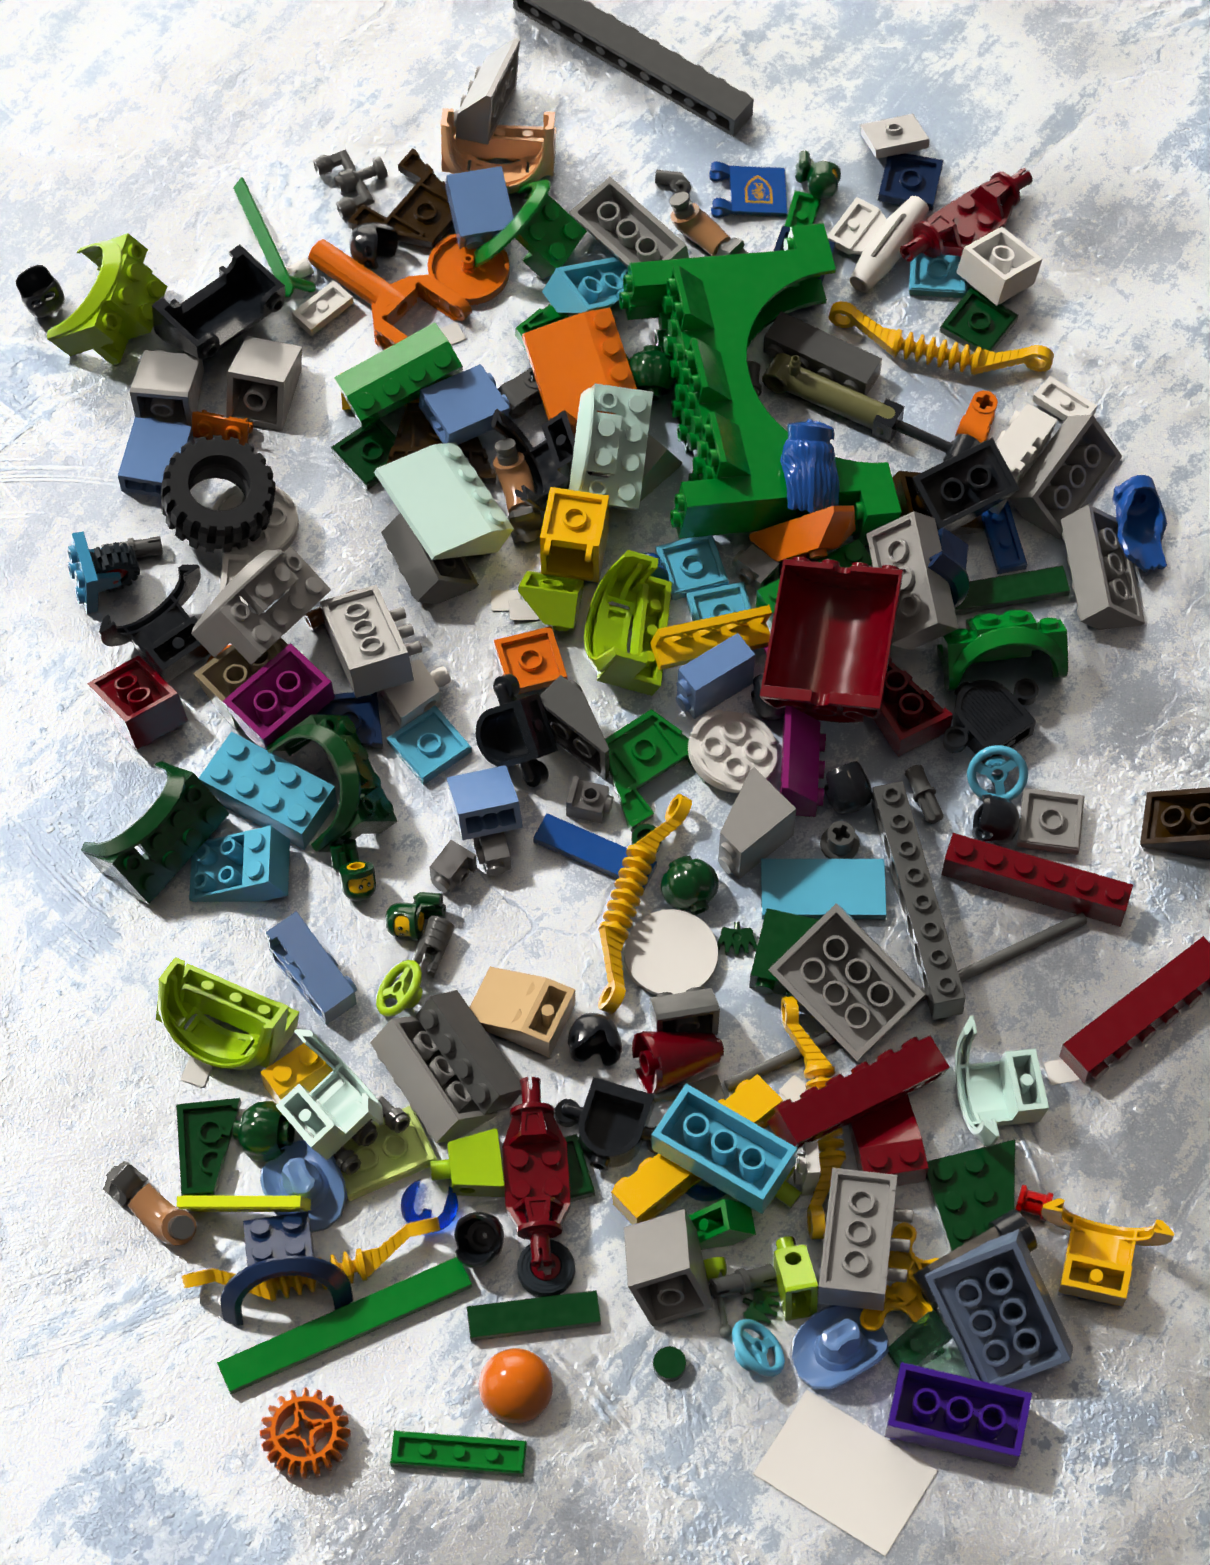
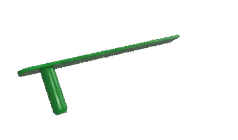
M241 177L233 189L273 275L285 285V297H291L294 289L313 293L316 289V285L313 282L288 274L244 178Z

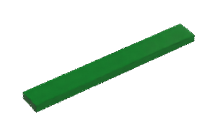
M454 1257L217 1362V1365L228 1391L232 1395L472 1288V1283L463 1264L458 1261L457 1257Z

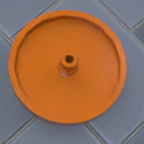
M455 233L441 240L431 251L428 259V275H431L461 295L470 305H478L492 300L501 293L509 279V258L506 250L503 249L485 264L475 267L474 252L476 249L459 248Z

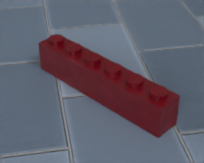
M952 833L941 874L949 878L1070 913L1079 914L1083 912L1088 918L1119 927L1122 925L1133 884L956 833Z
M1204 936L1062 1044L1059 1057L1084 1084L1092 1077L1095 1080L1102 1077L1109 1070L1110 1067L1108 1065L1116 1059L1119 1062L1124 1060L1133 1051L1132 1046L1139 1041L1142 1043L1147 1042L1154 1036L1158 1026L1162 1023L1165 1025L1170 1024L1179 1016L1180 1009L1185 1005L1192 1007L1202 998V992L1210 987V942Z
M931 1035L921 1040L914 1037L902 1044V1049L895 1053L892 1049H889L876 1058V1062L869 1065L865 1061L851 1070L852 1074L843 1077L842 1074L832 1077L825 1083L826 1087L818 1090L814 1086L800 1095L801 1099L792 1102L791 1099L781 1102L774 1108L775 1114L767 1122L776 1136L797 1147L798 1150L804 1146L805 1142H814L938 1080L950 1066Z

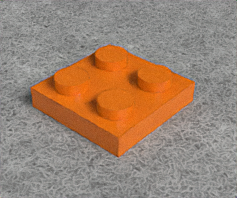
M552 626L494 640L495 651L503 675L512 674L519 681L520 691L518 694L549 687L560 675L567 679Z

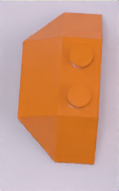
M831 506L751 533L749 537L755 545L776 562H783V559L792 560L793 557L823 558L828 556L827 551L839 548L856 530L854 506Z

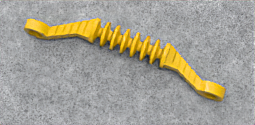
M843 301L832 304L828 316L831 323L840 328L856 326L865 335H868L870 339L874 340L876 344L886 350L891 357L896 358L900 350H903L904 360H907L910 354L914 353L915 362L918 363L922 355H925L926 365H930L933 358H937V367L940 368L944 361L948 360L949 370H952L957 362L962 373L967 365H970L971 375L1023 363L1031 370L1044 372L1051 368L1054 359L1052 350L1042 345H1032L1022 349L997 353L988 352V350L977 347L975 352L970 354L968 344L960 352L958 342H955L952 348L948 349L946 339L943 340L939 347L936 346V337H932L929 344H925V335L921 334L917 342L914 341L913 332H910L907 338L903 339L901 329L890 330L889 328H883L867 315H864L854 305Z
M677 794L670 802L666 810V821L635 844L627 847L626 855L628 857L622 860L624 868L618 871L620 878L616 879L614 883L616 889L612 890L610 894L613 900L607 902L606 906L609 911L603 913L605 921L599 924L598 930L603 947L602 951L608 984L601 993L598 1008L608 1014L616 1012L625 996L626 988L623 979L621 951L625 940L629 936L627 929L633 925V921L630 918L635 917L637 914L634 907H638L641 902L638 896L644 894L642 886L648 883L646 875H649L652 871L650 864H653L656 860V852L660 842L683 823L691 809L692 800L682 794Z
M794 996L782 997V1024L800 1053L804 1056V1077L810 1080L805 1084L806 1090L814 1086L818 1090L826 1087L825 1083L831 1079L830 1077L835 1075V1067L821 1053V1050L799 1024L797 999ZM843 1128L816 1141L818 1142L821 1173L807 1209V1228L811 1240L824 1239L825 1215L822 1205L830 1190L832 1168H840L846 1160V1153L839 1150L845 1146L844 1140L837 1138L843 1134Z
M438 1217L405 1224L379 1247L361 1251V1248L356 1249L354 1260H351L347 1251L343 1252L342 1262L338 1263L336 1257L332 1254L330 1255V1263L343 1270L351 1284L354 1282V1273L357 1272L361 1279L366 1281L368 1280L367 1277L383 1264L409 1237L439 1231ZM210 1268L184 1274L181 1277L183 1287L191 1288L212 1282L226 1285L235 1273ZM282 1276L260 1283L250 1290L249 1293L259 1297L262 1296L268 1300L271 1299V1302H275L278 1290H281L285 1298L288 1299L291 1287H294L297 1294L301 1296L304 1284H307L311 1293H314L317 1281L302 1276Z

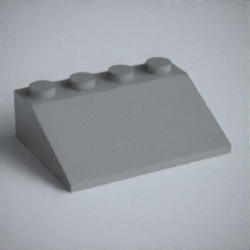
M837 903L768 969L856 1061L927 996L902 968Z

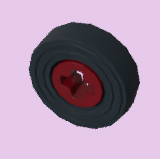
M550 1239L552 1265H555V1267L551 1268L550 1275H545L544 1271L537 1270L541 1268V1262L543 1263V1254H540V1267L531 1265V1244L521 1252L517 1263L518 1279L523 1288L530 1294L537 1297L560 1295L572 1284L575 1275V1261L570 1250L561 1242Z

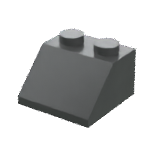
M694 987L684 993L673 994L671 992H663L650 998L649 1012L653 1031L699 1032L718 1035L720 1008L712 988Z

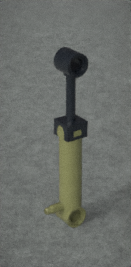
M784 353L776 354L762 376L763 384L775 393L783 394L789 392L872 429V436L889 444L898 431L945 452L946 455L943 461L980 444L977 439L967 434H958L954 441L949 442L903 422L905 406L887 398L882 403L801 367L800 357L797 355L791 357Z

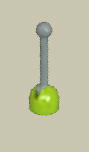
M713 1257L703 1260L708 1282L711 1278L726 1276L727 1265L725 1257ZM723 1297L717 1299L721 1320L719 1332L723 1337H728L732 1334V1327L727 1322Z

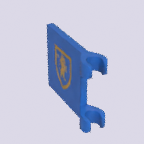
M719 161L711 163L710 180L722 181L730 179V201L723 198L713 199L711 215L713 217L721 218L728 215L787 217L785 168L729 166Z

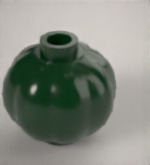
M646 345L644 346V351L635 353L628 363L637 390L653 392L652 401L662 399V395L668 394L676 384V377L672 378L670 371V360L673 359L671 356L661 352L660 346Z
M691 856L675 859L668 865L669 869L664 873L661 880V892L665 901L671 907L681 911H691L693 915L707 911L709 909L708 903L717 894L719 888V880L714 868L701 859H692Z
M261 1101L251 1105L244 1111L241 1119L234 1122V1139L239 1140L244 1153L254 1161L269 1162L275 1160L285 1152V1149L281 1148L291 1146L294 1141L295 1128L276 1107L277 1103L272 1101Z

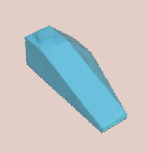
M617 257L559 267L555 269L542 293L558 313H582L609 308L619 300V293L624 290L623 276L627 275L628 267Z

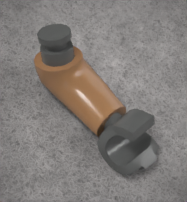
M679 192L670 198L669 202L673 208L670 217L676 229L711 256L749 253L743 248L745 246L743 240L739 238L731 239L709 215L699 208V205L690 201L688 193Z
M513 439L499 440L494 446L497 457L493 460V466L505 496L509 513L507 519L514 528L511 533L513 542L516 543L524 540L527 543L535 541L540 536L543 525L540 510L528 505L514 493L516 489L522 491V485L535 493L530 468L525 461L524 455L517 451L516 443Z
M124 1161L118 1166H114L106 1174L107 1180L103 1190L121 1206H124L131 1198L132 1200L129 1202L128 1207L156 1238L165 1244L174 1246L187 1244L193 1239L197 1226L192 1214L175 1207L150 1183L142 1187L149 1179L129 1162Z

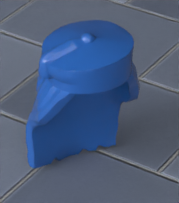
M808 419L806 422L787 424L788 439L783 446L780 461L787 487L788 509L796 510L798 508L800 511L807 510L808 513H813L831 506H838L839 476L836 468L834 447L830 443V440H833L835 437L833 427Z
M1147 475L1133 476L1114 488L1112 501L1116 507L1118 542L1125 557L1143 570V572H1148L1150 569L1156 570V568L1163 570L1167 567L1162 550V538L1167 526L1166 515L1153 479Z

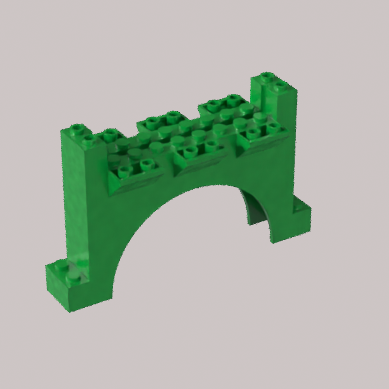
M824 223L791 226L788 238L784 239V250L634 262L629 263L627 275L623 276L624 290L619 293V304L621 309H625L627 320L658 318L659 327L654 331L655 345L661 347V352L672 357L673 360H670L671 377H676L677 383L675 386L676 398L671 401L672 416L677 418L678 421L677 438L679 442H683L685 453L693 451L694 454L693 471L689 473L688 481L681 482L679 493L675 494L674 497L675 508L670 511L671 526L677 529L679 539L760 531L810 514L807 510L800 511L798 508L796 510L788 509L787 487L780 461L783 446L788 439V432L769 414L753 387L747 365V349L755 337L765 327L775 321L780 311L788 314L804 307L826 304L827 299L822 280L818 279V277L835 273L836 267ZM835 457L840 487L838 506H854L856 530L850 536H853L854 541L859 539L863 546H869L867 533L899 519L901 515V508L889 463L857 462Z

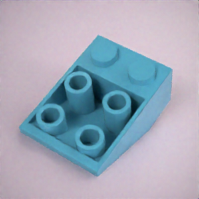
M270 825L206 840L191 857L189 900L192 902H262L288 896L290 839Z

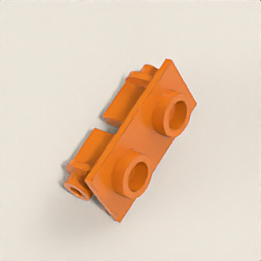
M204 409L202 412H192V431L194 437H206V440H212L213 435L222 436L223 440H230V437L239 439V444L243 446L245 443H248L249 433H252L254 423L249 422L248 418L240 419L230 416L225 418L224 415L210 413Z

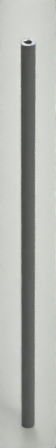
M1081 912L958 970L961 983L1087 924L1085 914ZM829 1032L812 1039L819 1049L837 1042ZM794 1047L724 1080L725 1087L728 1092H731L746 1079L751 1080L757 1074L763 1077L804 1056L797 1047Z

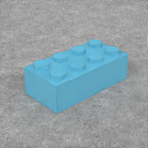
M232 731L199 776L201 782L225 808L260 827L271 825L289 838L290 843L303 850L307 848L337 804L335 786L273 753L269 754L266 749Z
M685 1084L651 1134L653 1151L761 1214L764 1213L797 1160V1147L688 1084Z

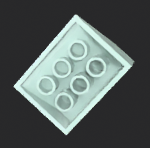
M456 442L433 444L378 467L374 471L431 560L497 553L514 530L505 513L502 512L490 491L481 481Z

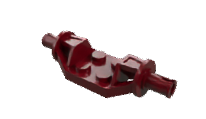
M1025 168L1020 169L1012 176L998 171L991 176L990 181L966 192L927 217L924 221L918 222L913 228L914 239L900 247L902 257L904 259L908 257L906 260L908 262H911L922 253L930 258H936L941 254L961 257L964 247L1000 227L1006 228L1013 208L1020 202L1019 190L1030 185L1033 181L1031 173L1029 171L1026 172Z
M525 1077L520 1080L522 1104L516 1105L510 1110L511 1122L502 1145L505 1204L507 1214L517 1227V1235L531 1242V1265L540 1267V1254H543V1265L547 1267L552 1265L550 1239L562 1233V1224L571 1208L567 1142L554 1118V1107L548 1103L541 1102V1079L532 1077V1089L530 1090L529 1078ZM550 1210H553V1212H552V1220L549 1221V1218H550ZM524 1212H527V1217H528V1221H529V1222H526V1217H525V1213H524Z

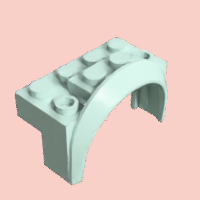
M595 383L591 388L581 393L569 490L608 495L609 508L637 511L639 509L653 392ZM597 411H604V412L616 413V415H615V414H608V413H601V412H597ZM588 472L607 474L610 476L608 478L589 475Z

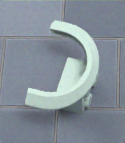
M970 1016L958 1038L956 1046L955 1076L958 1099L962 1115L969 1130L983 1145L992 1146L999 1138L998 1126L1040 1122L1049 1109L1036 1048L1005 1051L1000 1061L969 1064L971 1045L977 1035L974 1016Z
M296 1029L294 1032L304 1044L321 1057L333 1071L311 1092L301 1084H298L276 1107L308 1145L328 1160L370 1119L382 1125L383 1109L381 1103L369 1088L330 1047L312 1031Z

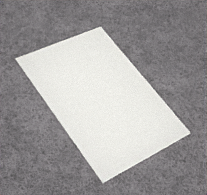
M806 1389L753 1474L883 1556H886L938 1470Z

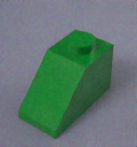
M722 1199L689 1215L697 1230L701 1250L733 1246L756 1235L752 1208L742 1202Z

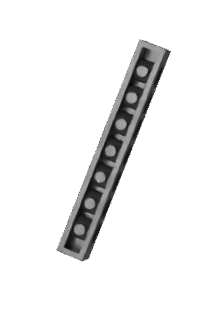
M903 781L875 786L872 789L871 806L923 989L927 994L926 999L932 1020L963 1014L965 994Z

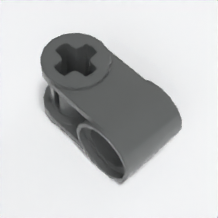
M532 367L514 379L503 383L498 388L500 394H504L509 400L511 406L509 415L513 419L522 417L529 410L543 403Z

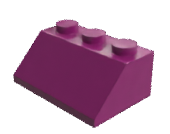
M290 643L225 698L223 704L245 734L256 745L268 751L267 745L286 734L310 715H316L335 698L332 682Z
M786 706L782 740L780 793L796 808V816L816 817L817 806H823L824 788H818V779H824L825 761L819 760V752H825L826 734L820 733V721L793 706Z

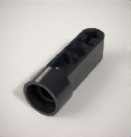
M1012 1209L988 1224L989 1230L916 1272L913 1277L929 1303L931 1304L936 1300L925 1278V1274L974 1248L1019 1229L1029 1252L1037 1249L1035 1235L1025 1218L1017 1210Z

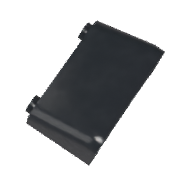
M239 244L229 251L232 260L226 268L224 265L219 267V277L181 304L175 298L168 303L163 297L152 304L154 332L163 341L199 359L211 358L219 349L272 312L279 311L285 303V285Z

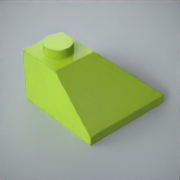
M527 571L519 584L518 592L545 625H552L554 630L568 631L569 628L574 629L577 623L585 580Z

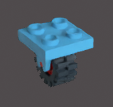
M84 531L72 533V545L67 546L70 562H68L71 580L76 579L75 593L78 604H84L86 614L98 612L99 592H105V590L114 592V588L117 587L121 590L124 589L123 585L130 586L132 580L136 581L138 579V575H140L138 561L133 547L127 546L126 543H122L120 546L118 542H114L112 546H109L107 543L104 544V548L96 547L89 549Z

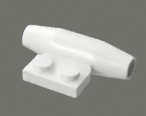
M911 196L886 219L880 208L858 197L855 198L827 235L828 240L835 242V248L849 255H861L849 279L855 289L866 293L891 271L902 256L900 247L914 239V225L925 219L929 207L924 200L917 196Z

